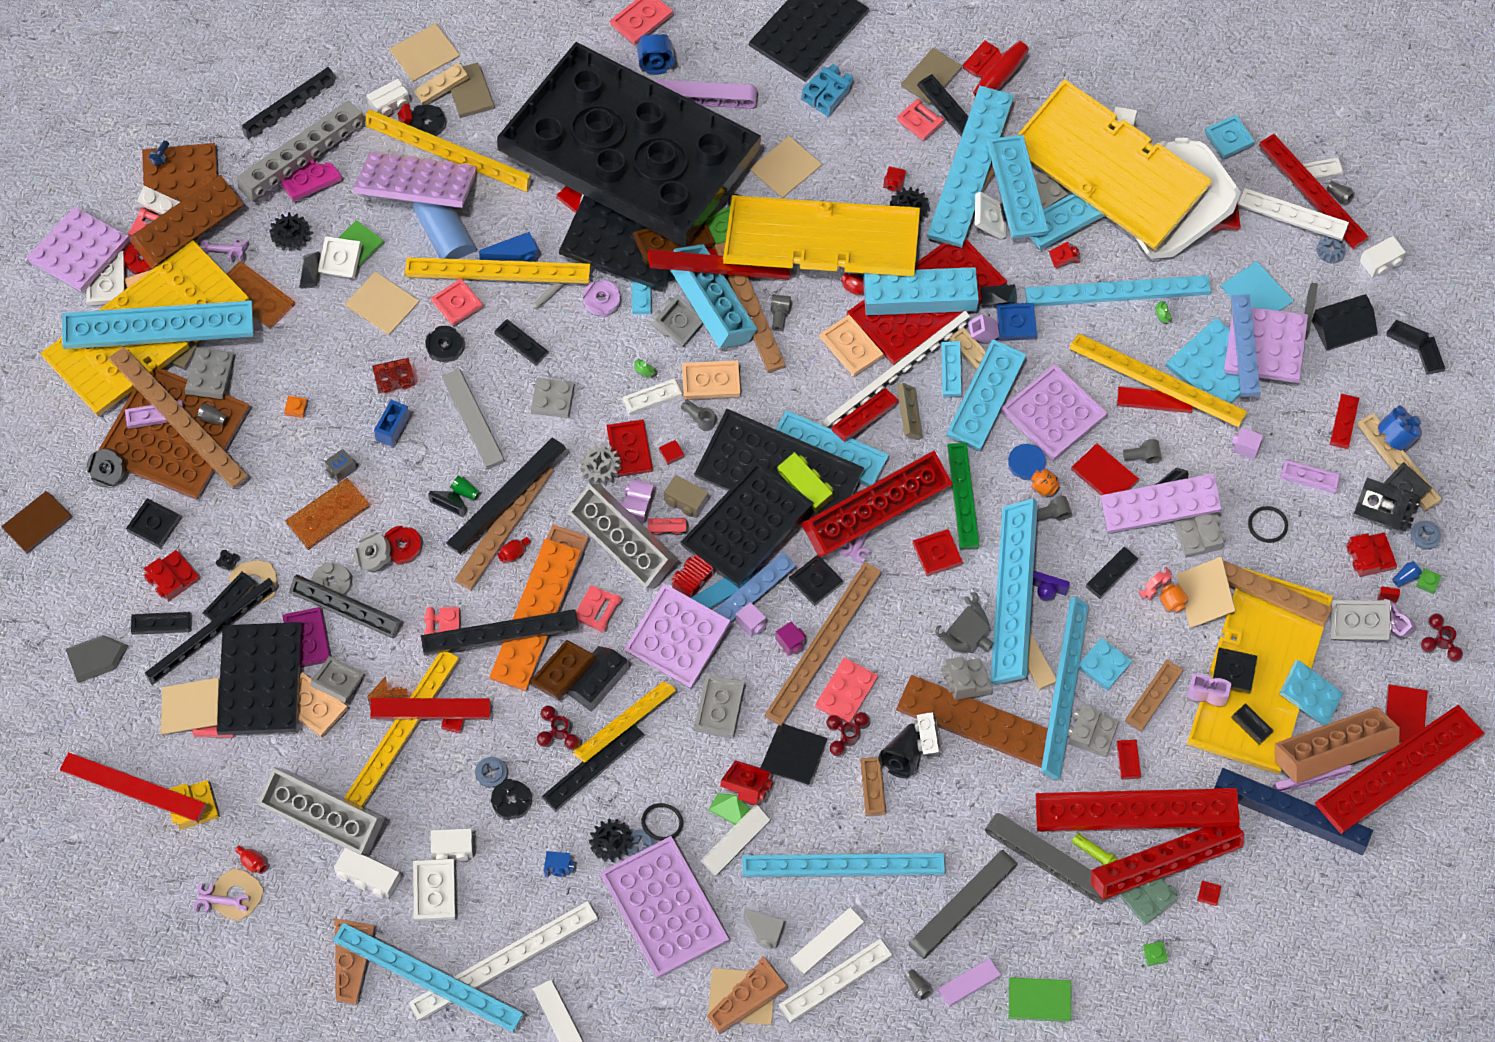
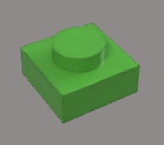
M1424 568L1416 587L1434 595L1442 575Z
M1163 941L1143 945L1147 966L1168 962Z

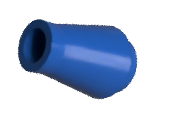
M1414 561L1407 562L1392 580L1397 587H1401L1419 578L1422 571Z

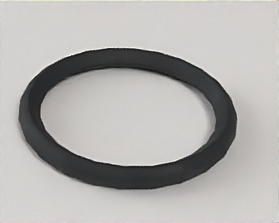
M1262 506L1250 514L1248 527L1256 539L1266 543H1274L1286 535L1288 520L1279 509L1271 506ZM1263 510H1271L1278 513L1284 521L1282 534L1273 539H1266L1256 534L1252 527V519L1256 513Z
M665 803L649 806L641 818V824L646 834L659 841L670 837L654 835L648 830L645 822L648 812L654 808L664 807L672 810L679 819L677 831L670 835L673 839L676 838L683 828V818L680 812L675 807Z

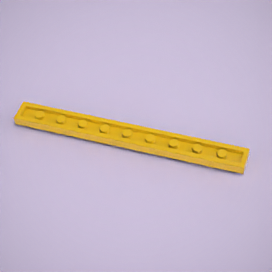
M369 109L366 113V127L456 164L467 163L476 166V172L527 192L530 188V174Z
M407 257L405 277L589 284L591 266L590 264Z
M1079 333L1070 345V349L1237 427L1241 425L1248 411Z
M449 652L439 653L410 698H435L459 662V657ZM395 719L345 795V799L361 807L365 806L421 719Z

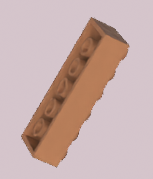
M1374 707L1275 743V763L1297 784L1395 748L1399 745V727L1378 707Z

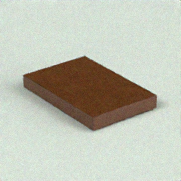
M45 491L1 527L28 554L72 517Z
M566 640L529 682L531 686L559 701L595 661L596 657L593 653Z

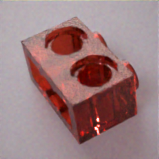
M409 357L372 366L378 394L390 393L393 390L408 389L411 386H415Z

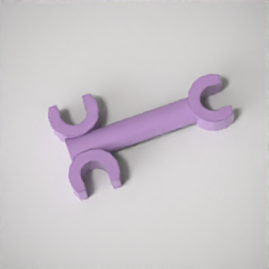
M234 238V246L209 244L205 239L199 240V247L205 253L208 251L228 252L230 261L233 260V257L238 256L241 262L243 260V250L248 247L247 239H244L242 243H238L237 238Z
M869 531L858 536L854 545L850 541L844 544L849 549H840L839 554L856 558L858 563L863 564L865 559L860 557V555L865 554L868 556L869 550L861 548Z
M202 883L198 884V900L193 906L195 912H198V908L204 905V911L208 914L210 911L208 903L237 906L238 910L242 912L247 911V906H242L240 903L242 901H249V896L240 895L237 898L212 895L214 892L213 884L209 885L207 891L202 890Z

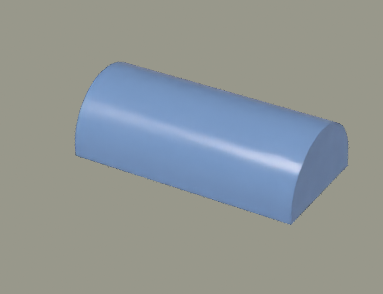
M413 202V210L439 258L460 259L477 251L453 206Z

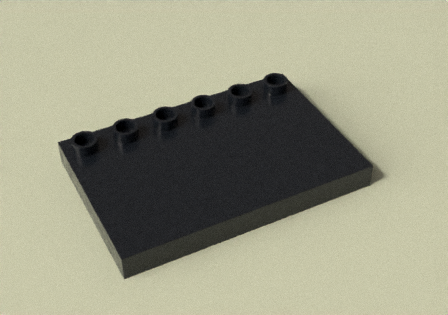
M578 42L572 45L497 136L498 151L683 247L688 244L759 151L761 135Z

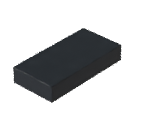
M1397 319L1386 332L1387 337L1417 350H1420L1429 338V333Z
M1434 336L1429 337L1421 349L1418 350L1426 375L1444 372L1446 369Z
M1246 703L1231 717L1259 745L1274 732Z

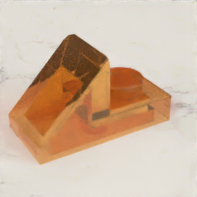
M384 677L368 695V702L370 706V698H409L407 688L403 689L402 687L388 690L387 678Z

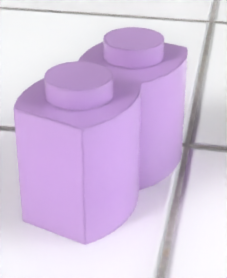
M632 479L631 483L626 485L624 495L627 496L625 501H621V504L639 522L644 523L654 494V484Z
M1392 602L1391 629L1397 635L1407 638L1417 629L1411 618L1403 615L1401 608L1396 603Z
M1192 674L1187 697L1195 701H1207L1215 706H1225L1229 697L1231 683L1221 678L1211 679L1204 674Z

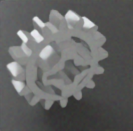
M596 444L594 450L588 448L589 453L582 454L584 459L579 461L582 465L580 470L583 472L584 479L588 478L589 483L593 481L599 483L602 481L606 485V480L613 481V475L618 477L616 470H621L619 464L621 460L618 457L617 451H613L611 446L606 449L605 444H602L601 448H598ZM588 468H590L591 470H593V471H594V474L591 473V472L588 470Z

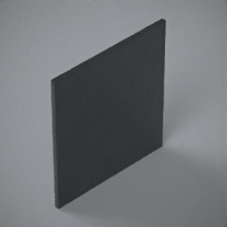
M783 724L782 727L778 725L760 769L809 785L828 738Z

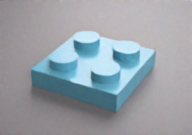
M1237 115L1205 128V134L1222 159L1254 146V139Z
M1100 638L1081 660L1078 669L1109 691L1132 664V660L1103 638Z

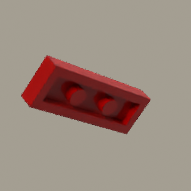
M1341 393L1329 445L1344 449L1349 448L1359 397Z

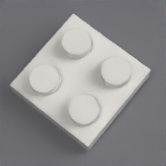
M982 192L975 194V226L999 239H1003L1006 237V221H1003L1000 202Z
M325 236L318 273L355 279L362 243L360 241Z

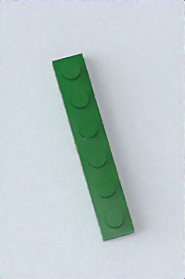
M967 443L947 444L950 476L953 483L952 492L959 549L979 548Z

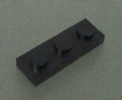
M1123 547L1086 584V588L1101 599L1138 562L1139 558L1126 547Z

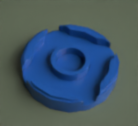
M1020 444L1014 447L1008 458V467L1011 473L1021 477L1023 480H1031L1033 474L1037 470L1041 472L1046 465L1043 451L1032 444Z

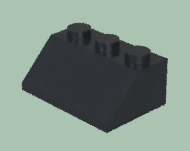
M1367 294L1316 309L1312 317V323L1326 351L1378 335L1374 308Z
M598 646L592 652L596 657L595 661L566 692V694L591 712L629 670L628 660L614 649Z

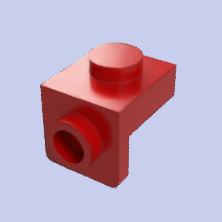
M1068 241L1049 251L1053 265L1057 269L1071 261L1080 262V252L1077 246H1073Z

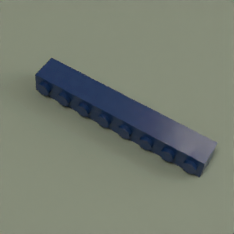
M1222 768L1214 789L1237 788L1238 804L1360 855H1363L1373 833V829L1357 823L1343 834H1340L1317 806L1225 768Z

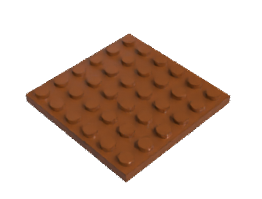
M157 367L154 368L152 371L156 381L176 401L182 400L183 409L226 451L249 411L250 405L224 394L223 399L185 394L186 378L163 369L159 370ZM134 389L98 450L105 448L113 449L125 458L126 472L198 500L214 469L169 422L128 429L125 409L151 405L137 389ZM202 403L205 405L209 404L227 415L223 426L203 422L197 418V413Z

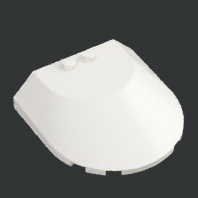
M1175 138V141L1166 143L1162 141L1158 143L1211 179L1212 184L1156 251L1136 238L1150 259L1174 257L1234 212L1241 191L1213 152L1200 141L1194 142L1190 141L1189 138Z

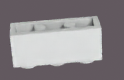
M347 848L344 849L334 866L336 876L345 882L348 880L354 882V885L359 889H368L372 891L373 895L381 899L383 897L390 899L401 879L398 871Z

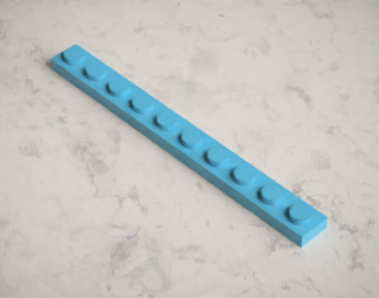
M1208 275L1025 288L1026 303H1034V307L1210 295L1211 293Z
M1077 597L1070 598L1041 767V772L1054 780L1061 777L1089 608L1088 604Z
M944 853L742 855L743 877L945 874Z
M345 923L342 924L333 939L334 943L512 1033H514L523 1017L522 1012Z

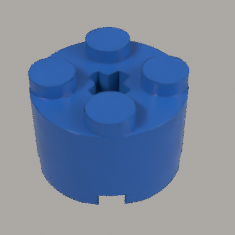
M667 34L641 36L637 44L640 69L643 68L648 74L658 75L667 72V68H672L675 60L669 36Z
M1401 405L1394 408L1378 424L1380 434L1384 432L1387 436L1385 441L1400 451L1402 449L1404 451L1407 450L1422 435L1420 419L1417 416H1411Z

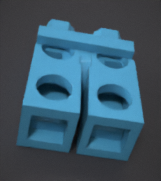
M834 64L829 68L824 66L821 72L802 89L801 100L813 108L816 107L818 111L830 117L834 108L849 94L850 86L853 83V76L848 73L843 77L839 76L840 69Z

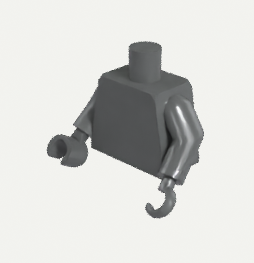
M970 592L973 597L972 601L968 596H965L964 600L966 603L971 604V607L967 606L946 633L944 631L941 634L939 633L941 625L936 627L935 633L938 637H942V640L952 651L974 653L978 647H981L988 652L994 645V642L987 638L990 624L982 606L978 602V594Z

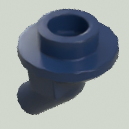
M163 140L157 151H151L148 158L153 165L161 166L166 163L167 157L163 154L170 145L169 142Z

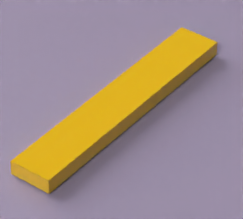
M662 681L574 750L575 757L583 762L589 760L674 693L676 690L673 685Z

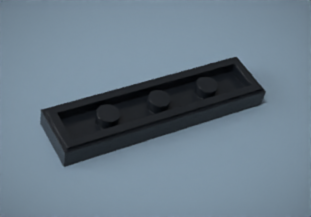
M933 74L918 82L917 86L962 137L969 116Z

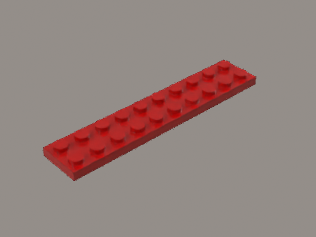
M1458 704L1318 799L1315 805L1340 834H1343L1478 741L1485 733Z
M1237 788L1036 793L1037 831L1230 827L1240 825Z

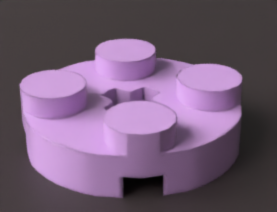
M601 280V282L597 283L594 281L584 290V307L594 315L608 317L620 304L618 288L610 281ZM605 295V300L600 301L598 299V296L602 297Z

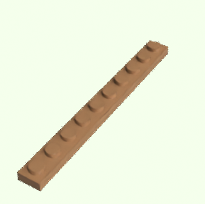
M122 347L109 357V361L233 490L248 479V475L125 347Z
M866 562L863 563L766 711L765 718L782 727L881 575V570Z

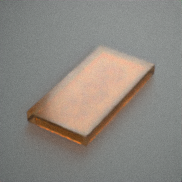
M239 261L226 274L252 301L253 317L269 329L295 305L294 300L243 262Z
M346 478L286 519L285 523L306 549L309 550L370 508V504L350 480Z

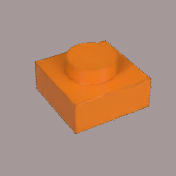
M288 395L284 414L286 416L304 418L307 398Z

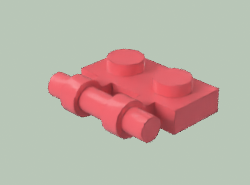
M427 607L426 614L424 615V622L426 623L424 635L459 629V607H440L439 615L434 614L433 607ZM434 623H439V631L434 630Z

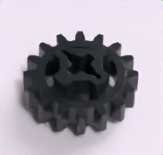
M903 187L902 192L897 190L896 196L892 195L890 206L921 208L919 221L922 222L923 216L927 217L929 199L925 198L924 192L920 194L918 188L912 191V187L909 190Z
M288 212L286 217L281 214V219L275 218V223H271L269 232L271 241L275 242L276 247L281 245L282 250L288 247L289 251H291L292 247L298 250L299 244L305 245L304 240H309L308 234H310L308 222H305L303 216L299 218L297 213L291 216V213Z
M609 818L606 824L600 821V827L594 826L596 832H590L593 838L589 840L592 846L590 849L598 859L602 857L604 862L608 858L611 862H614L615 857L622 860L621 854L628 855L626 849L632 848L630 843L633 841V837L630 835L632 833L631 830L627 828L625 822L620 824L619 819H616L613 823Z

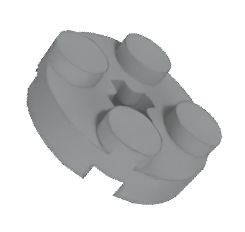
M370 532L360 538L359 542L361 543L354 550V559L358 566L370 572L376 571L383 567L384 564L389 563L391 559L390 543L385 536ZM372 548H374L375 551L373 555H370V553L372 552Z
M323 563L312 576V581L344 595H347L351 588L349 572L345 567L337 563ZM334 579L336 584H331L329 586L328 580Z

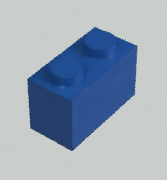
M392 399L390 400L374 429L376 441L391 447L394 446L410 417L407 405Z

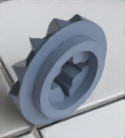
M1326 236L1317 244V254L1326 262H1339L1346 254L1345 244L1341 240ZM1331 245H1333V248H1334V251L1332 252V254H1330L1331 251H1330V248H1329Z
M1430 521L1417 522L1410 532L1411 540L1415 542V546H1420L1422 549H1432L1438 546L1442 537L1439 527ZM1423 531L1426 535H1430L1428 540L1425 537H1421Z
M496 757L482 759L475 768L476 779L481 785L488 788L502 783L507 775L505 763ZM488 766L492 771L496 770L494 778L486 775L488 774Z
M642 829L634 830L630 834L633 837V841L630 842L632 848H627L626 851L629 857L637 854L638 849L634 845L639 843L640 838H642L643 845L646 846L642 847L640 851L656 844V840L647 835Z

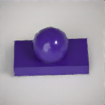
M1033 571V586L1038 587L1037 593L1042 600H1051L1056 593L1066 596L1070 584L1069 581Z

